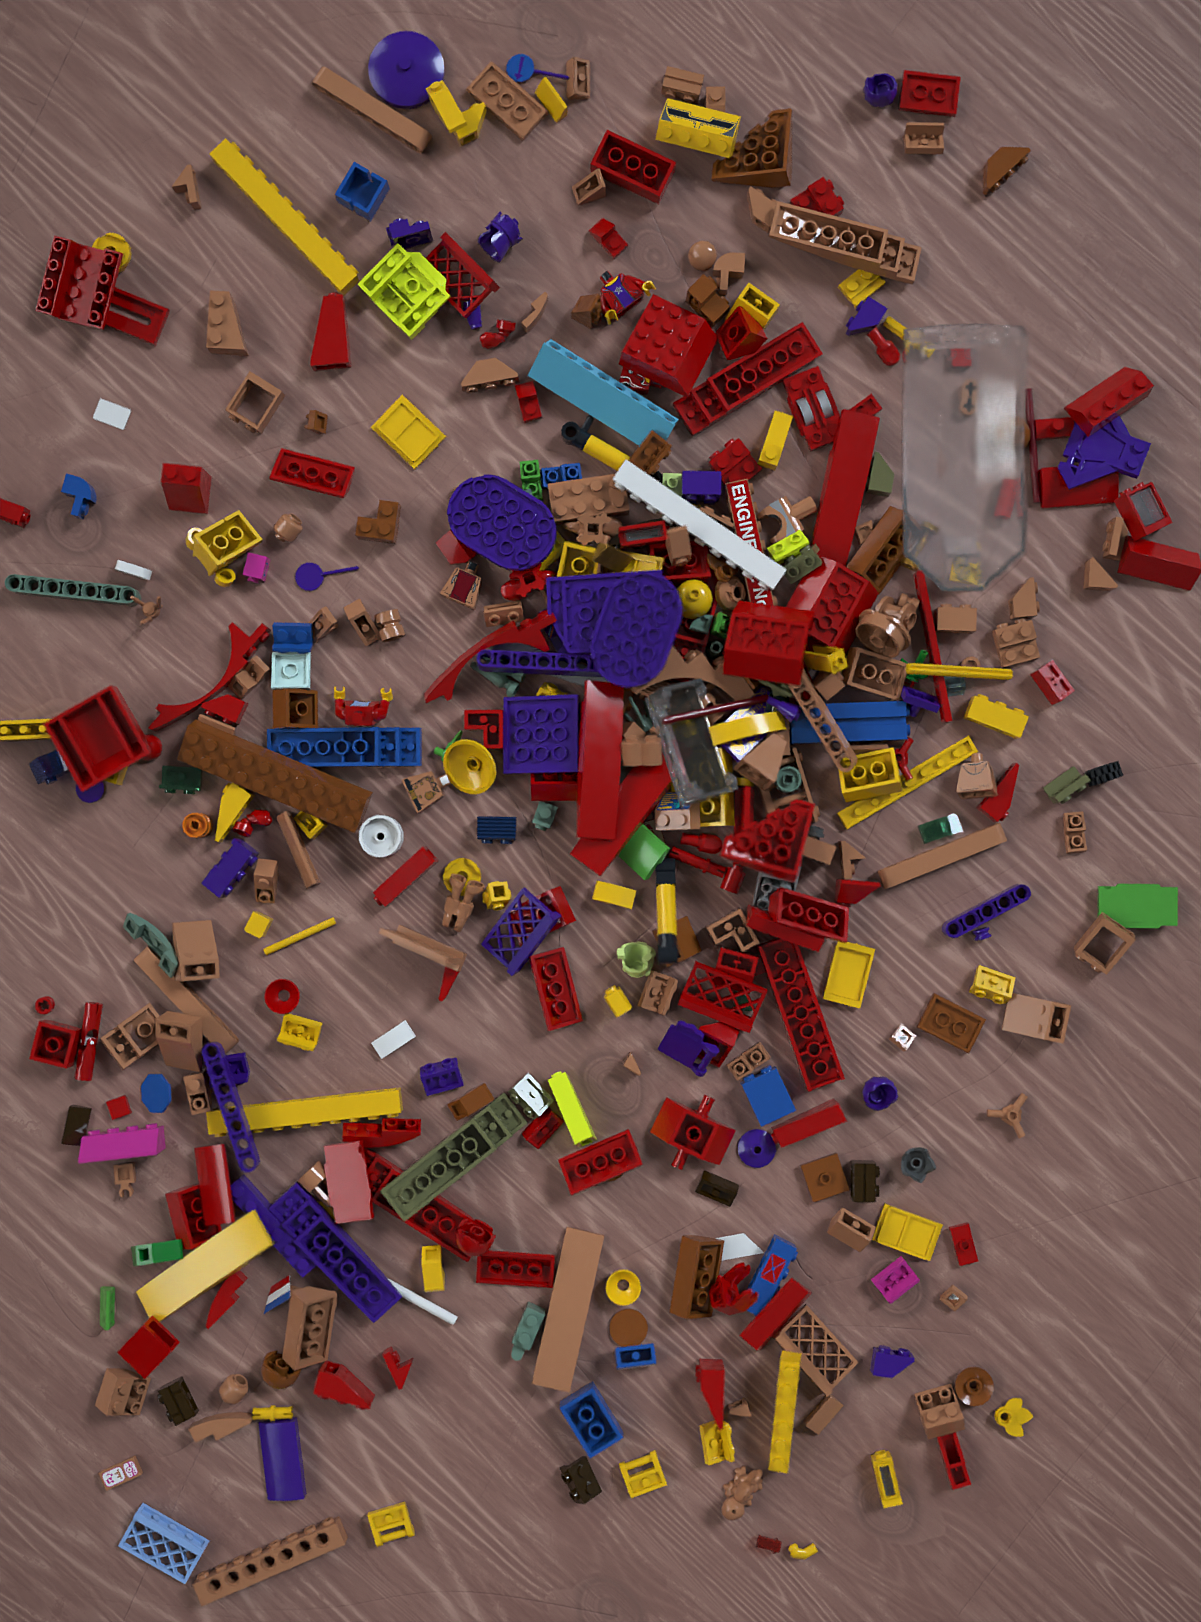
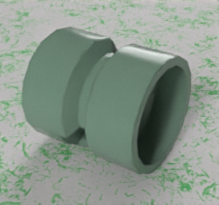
M784 767L779 770L774 784L781 792H792L800 786L801 775L796 768Z

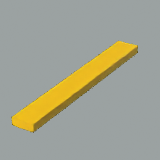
M968 735L910 769L909 771L913 779L906 781L903 774L900 775L903 791L858 800L836 814L847 830L969 758L973 753H977L978 750Z

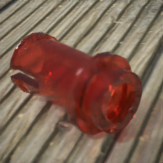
M758 1535L756 1547L773 1551V1554L780 1552L782 1541H779L778 1538L772 1539Z

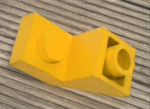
M441 1245L422 1246V1273L425 1293L445 1290V1272L442 1267Z

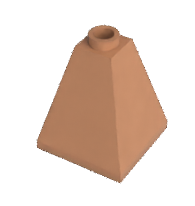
M773 733L744 756L733 769L765 791L777 779L786 746L785 737L779 733Z

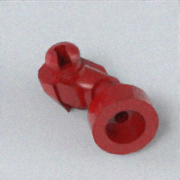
M497 319L496 328L499 330V333L484 332L480 336L483 348L492 349L505 342V338H508L510 333L515 331L516 323Z
M254 810L247 814L246 818L236 821L232 830L243 837H250L253 831L251 824L265 826L271 824L270 812L267 810Z

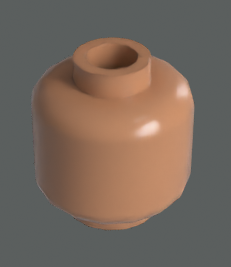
M292 513L283 514L274 525L275 536L282 542H293L303 530L302 521Z
M240 1374L228 1376L219 1389L222 1400L230 1404L239 1403L248 1392V1382Z

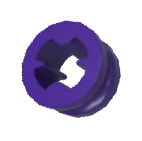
M984 927L972 931L976 935L974 940L978 941L991 937L992 935L988 932L990 928Z

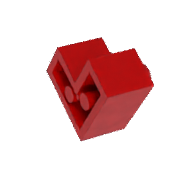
M464 710V729L466 731H483V746L487 750H503V710Z

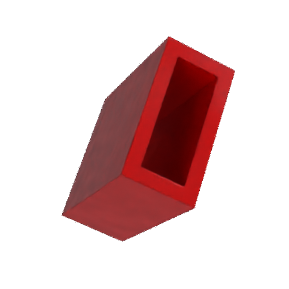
M152 1315L117 1353L138 1374L146 1379L174 1350L180 1341Z

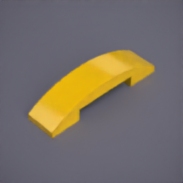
M779 711L748 716L709 727L713 746L765 733L770 734L786 730L783 715Z

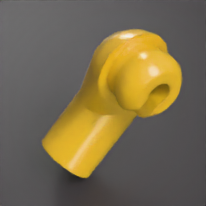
M795 1543L788 1548L792 1558L802 1560L818 1552L814 1543L803 1549L799 1548Z

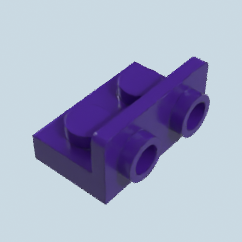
M457 1057L446 1058L443 1061L428 1063L420 1067V1078L427 1096L464 1086Z

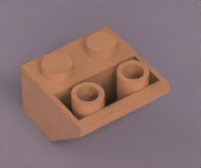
M107 1368L95 1406L106 1416L140 1415L151 1378L148 1376L144 1379L140 1374L124 1368Z
M952 1384L914 1394L927 1439L965 1430L964 1417Z

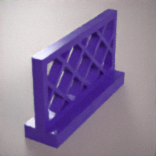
M524 887L481 945L508 968L507 972L513 976L521 971L529 960V956L533 955L561 915L557 911L552 912ZM523 895L529 899L530 906H522L521 897ZM530 909L532 919L524 920L523 910ZM535 909H541L546 914L543 919H536ZM512 910H518L519 920H511L510 912ZM520 923L521 933L513 934L512 924ZM524 923L533 924L532 933H526ZM502 924H508L509 934H501L500 926ZM510 937L511 947L503 948L502 938ZM514 937H522V947H515ZM491 938L498 939L499 948H493L488 943ZM512 950L513 959L509 962L504 956V951Z

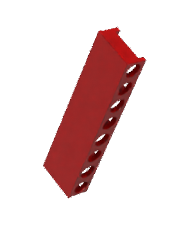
M780 938L756 945L806 1090L809 1092L821 1086L844 1080L845 1077L799 945Z

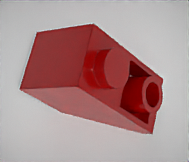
M226 694L202 703L201 707L206 709L204 713L212 717H216L217 714L223 717V722L233 725V723L240 724L249 704Z

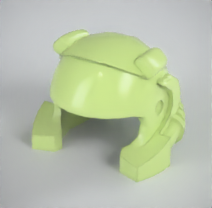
M637 941L623 944L621 948L617 949V958L622 959V970L635 978L650 975L654 957L656 956L654 948L645 942Z

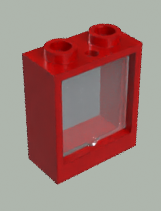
M1141 482L1132 487V491L1128 488L1120 492L1121 497L1114 500L1134 542L1173 523L1153 482L1146 485Z

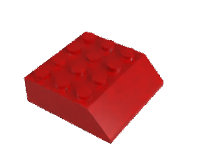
M653 294L622 350L619 365L688 398L718 338L706 319Z
M110 685L43 723L81 792L86 791L151 754L146 736L117 686Z

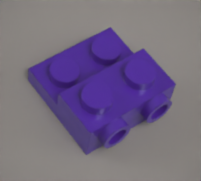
M400 218L394 220L386 228L391 246L398 243L404 250L434 242L428 221H417L412 226H409L407 219Z

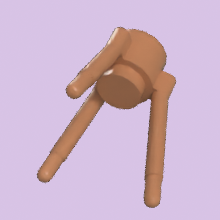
M134 596L130 597L143 607V613L147 616V618L140 621V624L152 622L153 618L159 616L160 609L163 607L160 596H157V604L153 602L144 603Z

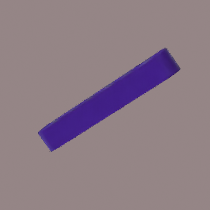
M482 650L477 654V666L484 672L603 677L595 667L591 655ZM487 657L491 661L488 664H483L480 660ZM506 658L510 661V663L508 665H502L500 663V660ZM526 659L529 661V664L522 666L519 664V661ZM541 660H545L549 665L541 667L538 663ZM565 661L568 666L561 668L558 666V663ZM584 662L587 664V668L580 669L577 664Z
M211 1042L203 1047L202 1055L239 1167L244 1172H252L259 1166L260 1157L224 1048L219 1042ZM210 1046H214L216 1048V1056L210 1055ZM216 1065L222 1066L223 1073L221 1075L216 1073ZM222 1083L229 1086L228 1093H224L221 1090ZM228 1102L235 1104V1111L228 1110ZM234 1120L241 1123L242 1127L240 1130L234 1128ZM240 1139H245L247 1141V1148H242L240 1146ZM246 1158L253 1159V1167L246 1164Z

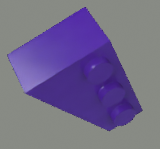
M234 838L232 840V847L221 855L222 859L217 865L213 866L201 883L218 898L228 897L234 890L232 886L235 882H240L246 875L244 871L249 866L252 867L258 860L259 852L243 839Z

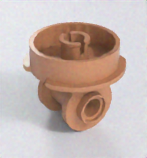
M883 597L876 605L875 611L866 609L860 614L859 624L856 627L858 639L866 648L874 653L889 658L898 656L901 651L906 650L910 646L911 638L908 632L916 622V607L911 603H906L903 607L895 605L892 597Z

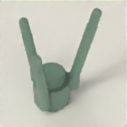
M629 696L628 699L638 717L635 719L636 724L644 732L648 731L653 727L652 722L654 720L651 717L647 702L643 701L646 715L642 716L632 697ZM627 712L623 714L629 722L633 721Z

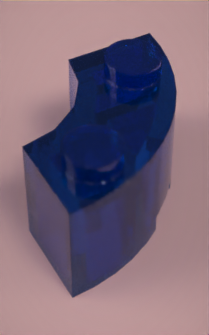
M57 749L39 756L29 763L37 784L45 782L47 785L58 781V777L70 772Z

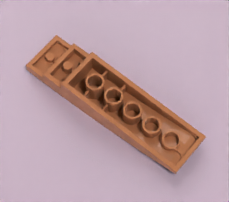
M779 201L776 203L769 233L770 238L803 251L862 271L912 285L915 280L922 248L904 243L905 238L890 235L887 229Z
M571 1227L566 1228L532 1379V1384L570 1393L604 1239L602 1234Z

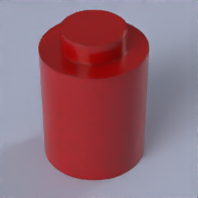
M734 864L732 867L728 866L720 888L738 895L746 875L743 872L744 868Z

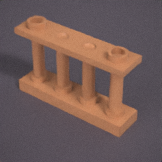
M796 747L790 749L792 755L782 758L780 766L795 763L796 769L801 775L803 792L775 800L770 795V791L776 788L774 783L765 791L759 788L766 814L777 810L780 806L789 804L795 799H806V802L813 803L801 765L803 757L801 751H797ZM817 805L814 807L812 815L813 822L819 821L818 817H820Z

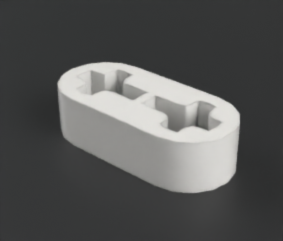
M117 560L115 570L149 581L153 572Z

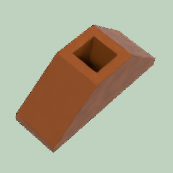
M1001 147L987 160L983 171V194L985 196L990 191L994 193L1001 186L1000 182L1004 178L1008 180L1015 173L1014 169L1017 166L1021 168L1029 160L1027 156L1031 152L1030 148Z

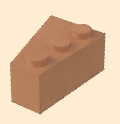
M210 290L206 348L211 354L249 356L234 298L229 291Z

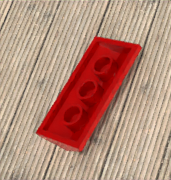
M281 448L269 478L273 481L344 499L350 490L355 467Z
M564 947L529 956L547 1030L552 1031L583 1021Z
M629 1129L558 1159L571 1195H575L643 1165Z
M489 1250L484 1255L477 1256L476 1283L553 1288L555 1255Z
M791 1277L740 1334L741 1338L754 1349L761 1350L807 1300L812 1292Z

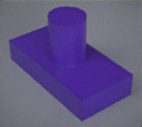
M903 685L901 697L903 702L910 704V716L916 717L921 708L938 712L940 704L936 696Z

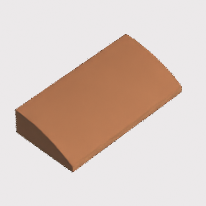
M285 811L279 814L276 819L306 889L321 883L292 813Z

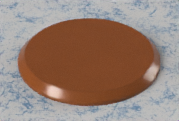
M623 1309L617 1312L611 1319L610 1335L622 1347L639 1345L647 1336L648 1324L645 1317L639 1311Z

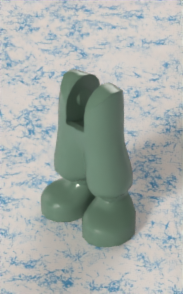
M487 657L482 658L484 661H487L486 664L491 661ZM501 659L500 663L508 665L510 661ZM472 661L470 665L473 670L487 678L495 686L506 688L507 697H514L520 688L519 683L508 679L507 676H511L522 683L527 675L522 673L484 672L478 668L476 662Z

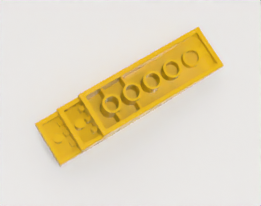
M253 1210L173 1264L136 1291L149 1318L153 1315L161 1322L248 1265L250 1261L261 1255L263 1251L274 1245L256 1210Z

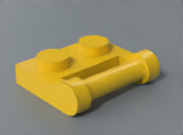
M656 1450L627 1463L625 1461L619 1463L630 1498L667 1485ZM653 1462L654 1467L632 1475L628 1473V1470Z
M405 1501L368 1512L367 1514L377 1547L402 1537L415 1536L414 1527L411 1523ZM405 1525V1528L384 1535L380 1533L387 1529Z

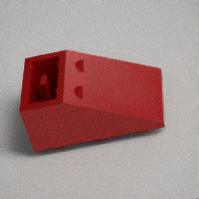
M328 1360L324 1361L319 1370L313 1394H316L320 1399L327 1400L330 1398L342 1405H347L348 1403L355 1405V1408L360 1410H370L375 1394L344 1365Z

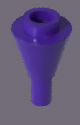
M771 696L766 702L777 708L790 722L792 720L797 721L802 712L799 710V705L779 701Z

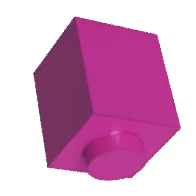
M248 552L243 575L248 578L247 581L259 584V581L265 582L270 559L266 556Z

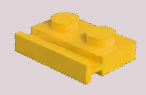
M858 269L840 283L838 288L856 308L861 300L865 301L868 296L870 297L885 284V281L879 275Z

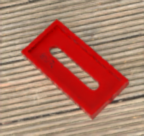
M115 287L111 303L149 318L151 323L145 325L109 310L105 325L156 346L170 310Z

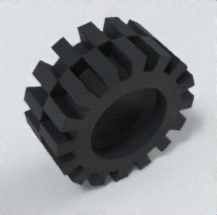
M1119 761L1084 772L1090 779L1088 782L1089 787L1123 776Z

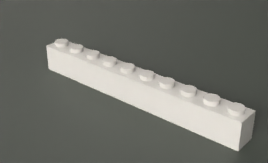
M628 460L624 461L614 476L613 482H615L614 486L622 492L626 490L631 493L630 497L638 503L642 501L647 504L646 508L654 514L658 512L663 515L662 519L668 524L672 525L674 523L679 527L686 525L688 534L695 537L694 541L702 547L706 545L711 548L710 552L718 558L722 556L727 559L726 563L734 569L738 567L743 570L742 574L750 580L754 578L759 581L758 585L764 590H773L785 573V568Z

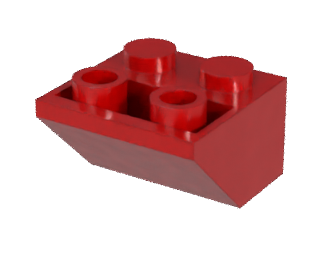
M721 947L716 969L753 983L760 956ZM718 976L713 979L715 985L719 986L725 983L722 977ZM737 983L731 985L733 990H743L742 986Z

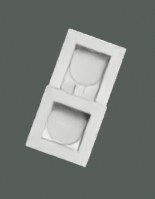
M405 1020L371 1044L382 1059L416 1037V1035Z

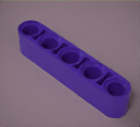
M1013 885L947 920L942 926V931L947 937L957 938L1027 901L1031 896V891L1026 885ZM1018 888H1022L1024 891V895L1021 898H1018L1016 895ZM1001 897L1007 899V904L1004 907H1001L999 904ZM985 906L990 908L988 916H984L982 913V909ZM968 915L973 917L971 925H967L965 922V918ZM951 924H955L957 928L954 934H950L948 931V927Z

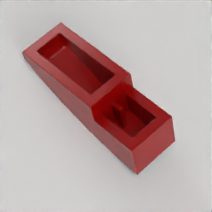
M241 1270L228 1277L217 1292L208 1314L207 1329L239 1299L235 1291L248 1279Z
M956 1432L937 1437L951 1490L971 1485Z

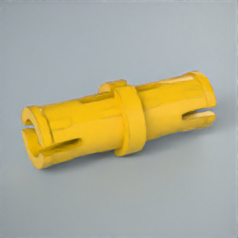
M271 1405L266 1408L254 1407L252 1412L254 1416L252 1417L253 1420L270 1419V1421L292 1419L293 1406L276 1407Z

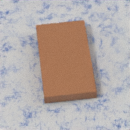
M492 61L466 88V91L479 103L484 102L486 109L522 141L548 114L546 108Z

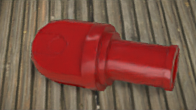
M877 327L867 333V336L877 347L876 354L884 364L893 366L899 362V350L891 340H885Z
M683 832L680 844L697 847L699 852L709 854L720 852L723 846L720 837L707 833H702L698 836Z

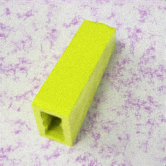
M562 1071L554 1073L548 1082L575 1145L581 1148L597 1141L566 1072L562 1073Z

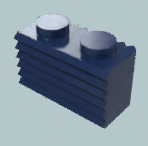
M477 816V839L481 840V843L493 844V840H501V844H512V840H516L517 817Z

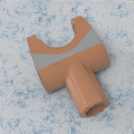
M787 496L768 505L756 517L758 520L774 518L780 523V531L769 540L771 545L798 530L803 532L805 529L800 520L817 512V507L810 496L794 505H791Z

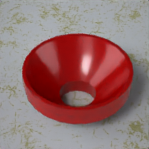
M277 979L266 988L264 994L265 1003L275 1013H289L299 1003V989L294 982L288 979ZM281 990L289 992L290 997L287 1001H282L279 998Z

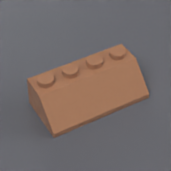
M309 1286L291 1291L282 1358L294 1371L328 1360L337 1299L335 1291Z

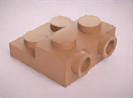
M1025 617L1015 620L1014 625L1008 626V622L996 626L997 629L992 631L1002 668L1040 658L1035 640L1037 636L1032 620L1027 621Z

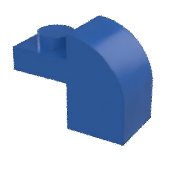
M66 473L61 492L75 498L71 515L83 520L89 511L88 502L96 503V492L84 479Z

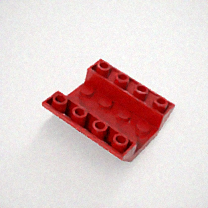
M54 235L35 311L67 322L104 330L123 253L105 248L101 250L85 246L71 239Z
M819 556L823 562L822 565L800 579L786 607L815 611L812 631H809L808 636L825 646L842 648L844 655H846L857 635L856 627L859 624L860 614L866 609H871L879 592L870 581L836 561Z
M738 601L732 612L724 648L723 674L800 686L804 670L802 662L808 633L812 631L815 611Z

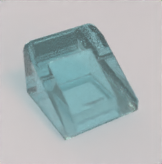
M944 676L948 696L963 695L965 693L964 677Z

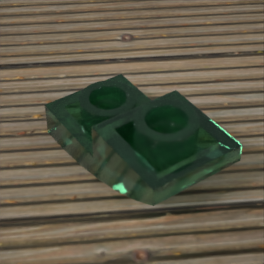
M956 813L917 826L924 844L963 831Z

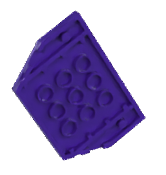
M649 570V571H648V572H654V573H657V574L663 576L662 570ZM633 572L546 578L548 615L552 612L554 613L557 621L552 624L568 654L591 653L592 636L609 590L619 579Z

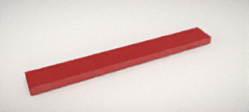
M924 570L915 572L913 577L917 598L920 600L919 609L930 664L942 665ZM933 676L936 697L940 704L941 723L951 722L953 720L944 676Z

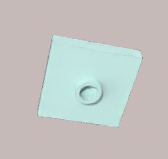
M272 652L271 689L310 690L311 652L305 654L297 652Z

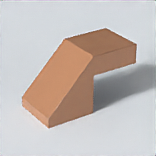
M256 655L250 660L243 671L234 676L228 687L242 700L264 679L270 668Z

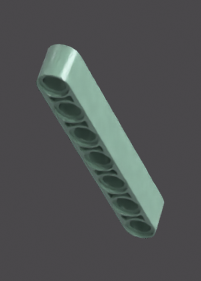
M16 574L9 575L5 579V587L9 591L22 595L136 606L138 603L135 601H127V594L133 592L134 597L141 600L140 593L129 586ZM19 580V586L14 589V582ZM38 582L37 590L33 591L32 585ZM54 584H57L58 588L56 592L52 593L51 587ZM76 586V593L71 595V587ZM95 588V589H96L95 595L92 596V597H90V596H89V591H90V589ZM114 590V597L109 599L108 592Z

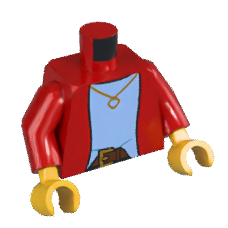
M334 687L335 715L337 718L345 720V725L373 726L386 718L389 702L393 699L392 689L390 688V691L385 693L384 688L380 690L381 701H344L345 687H343V691H337L336 687Z

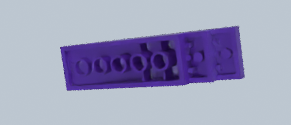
M298 1181L269 1206L270 1212L294 1238L293 1242L373 1323L402 1298L400 1292L346 1231L339 1224L335 1223L334 1218Z

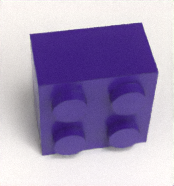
M682 471L681 497L690 504L704 502L705 505H714L715 502H719L721 496V471Z

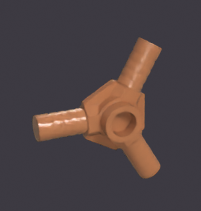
M1021 1093L1014 1105L1010 1104L1002 1108V1110L987 1109V1117L1001 1118V1120L1013 1126L1018 1138H1022L1025 1136V1133L1019 1123L1022 1113L1020 1108L1028 1097Z

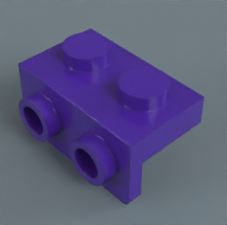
M245 1052L226 1055L235 1084L241 1085L248 1082L250 1069ZM220 1065L215 1066L217 1074L221 1075L223 1073V1068ZM210 1079V1082H209L210 1088L213 1087L212 1082H211V1079Z

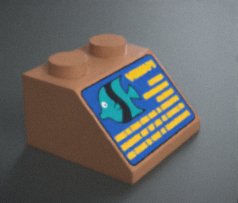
M699 791L667 792L655 810V830L700 829Z

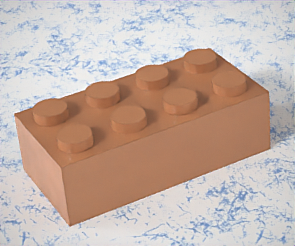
M616 474L548 484L551 510L556 525H563L565 522H577V517L582 516L584 512L594 518L603 512L607 516L613 517L629 515L627 491L622 492L614 486L613 478Z

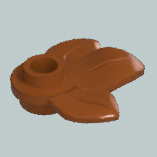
M708 553L707 562L715 571L716 578L723 583L729 582L732 576L737 574L738 567L734 569L726 563L727 559L720 556L718 558Z

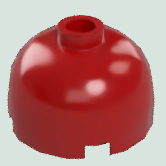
M464 1219L460 1222L455 1237L457 1246L467 1256H482L490 1250L496 1235H493V1229L487 1223L475 1219L474 1222Z

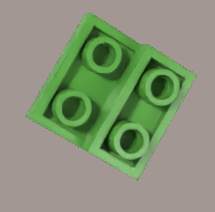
M642 824L624 846L619 857L642 879L647 880L652 875L657 864L663 862L670 848Z

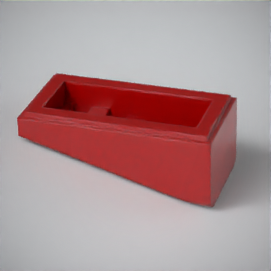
M446 966L439 993V1001H443L447 997L459 974L458 971Z

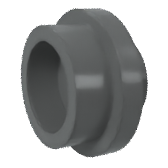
M810 825L808 836L817 840L820 837L824 838V829Z

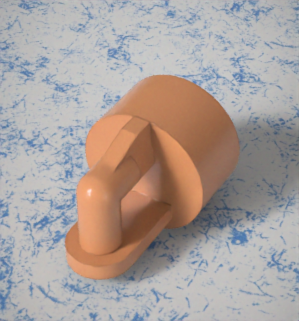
M318 1161L298 1182L308 1193L312 1191L323 1204L329 1207L328 1192L325 1194L317 1186L321 1181L327 1186L324 1165Z

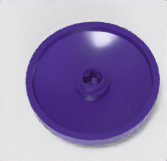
M400 31L386 36L375 46L368 64L370 82L376 94L385 103L400 109H414L430 102L425 88L434 82L444 81V62L438 47L428 37L417 32Z

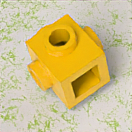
M507 881L488 883L482 893V899L486 903L487 909L498 911L507 906L511 900V891L508 889Z

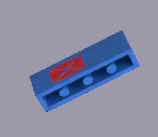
M774 1234L746 1289H752L753 1293L758 1292L757 1302L748 1308L747 1311L757 1316L771 1301L772 1297L779 1292V1284L782 1279L784 1280L787 1277L790 1262H794L798 1252L796 1251L795 1244Z

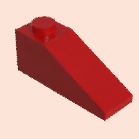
M1018 763L1011 764L996 783L998 796L984 797L976 807L993 822H998L999 820L1002 822L1009 814L1007 810L1011 806L1019 770Z

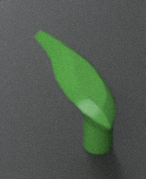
M460 730L455 735L452 741L447 744L445 750L439 747L434 749L433 753L442 757V762L447 748L461 739L463 731Z

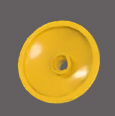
M462 739L451 744L445 751L443 758L444 771L450 782L457 789L467 794H480L492 786L496 778V765L492 755L483 745L473 740Z

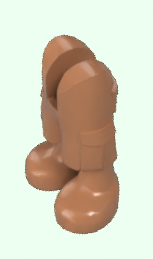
M451 874L449 880L453 891L452 895L446 898L442 926L449 928L453 916L456 915L458 917L455 921L454 930L461 932L466 920L473 911L474 905L471 902L473 897L482 893L485 885L479 881L470 880L467 883L464 898L461 900L460 895L467 879L460 874Z

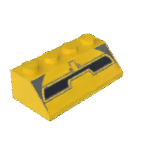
M667 98L659 119L655 140L730 158L733 155L741 116Z

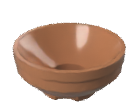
M732 576L731 580L727 583H723L720 580L717 582L715 598L722 609L733 611L738 601H745V586L738 577ZM735 587H737L740 591V595L738 598H736L734 595Z

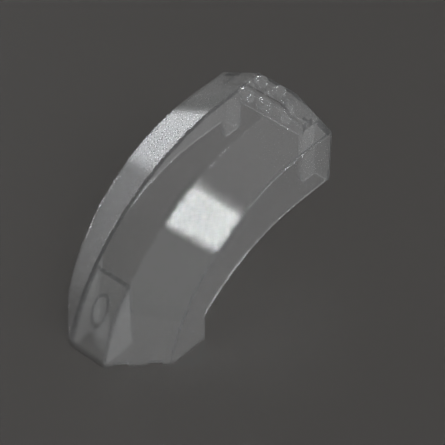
M944 324L903 329L901 410L903 553L928 578L937 584L942 591H983L996 576L998 577L1017 557L1019 558L1025 553L1027 512L1024 507L1023 465L1028 335L1023 326Z

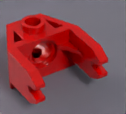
M741 1262L732 1267L725 1275H718L716 1282L708 1292L713 1309L727 1315H734L745 1312L757 1302L758 1292L753 1293L752 1289H749L739 1295L737 1284L750 1274V1265L745 1266V1263Z

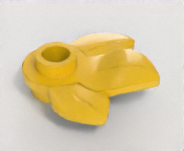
M1022 1398L1009 1399L1005 1406L999 1407L994 1414L995 1421L1000 1426H1004L1009 1435L1015 1437L1024 1436L1021 1425L1033 1418L1031 1412L1022 1407ZM1007 1413L1006 1418L1002 1419L1001 1414Z

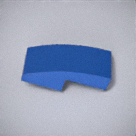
M580 463L562 464L559 467L540 469L543 489L548 488L549 483L582 479Z

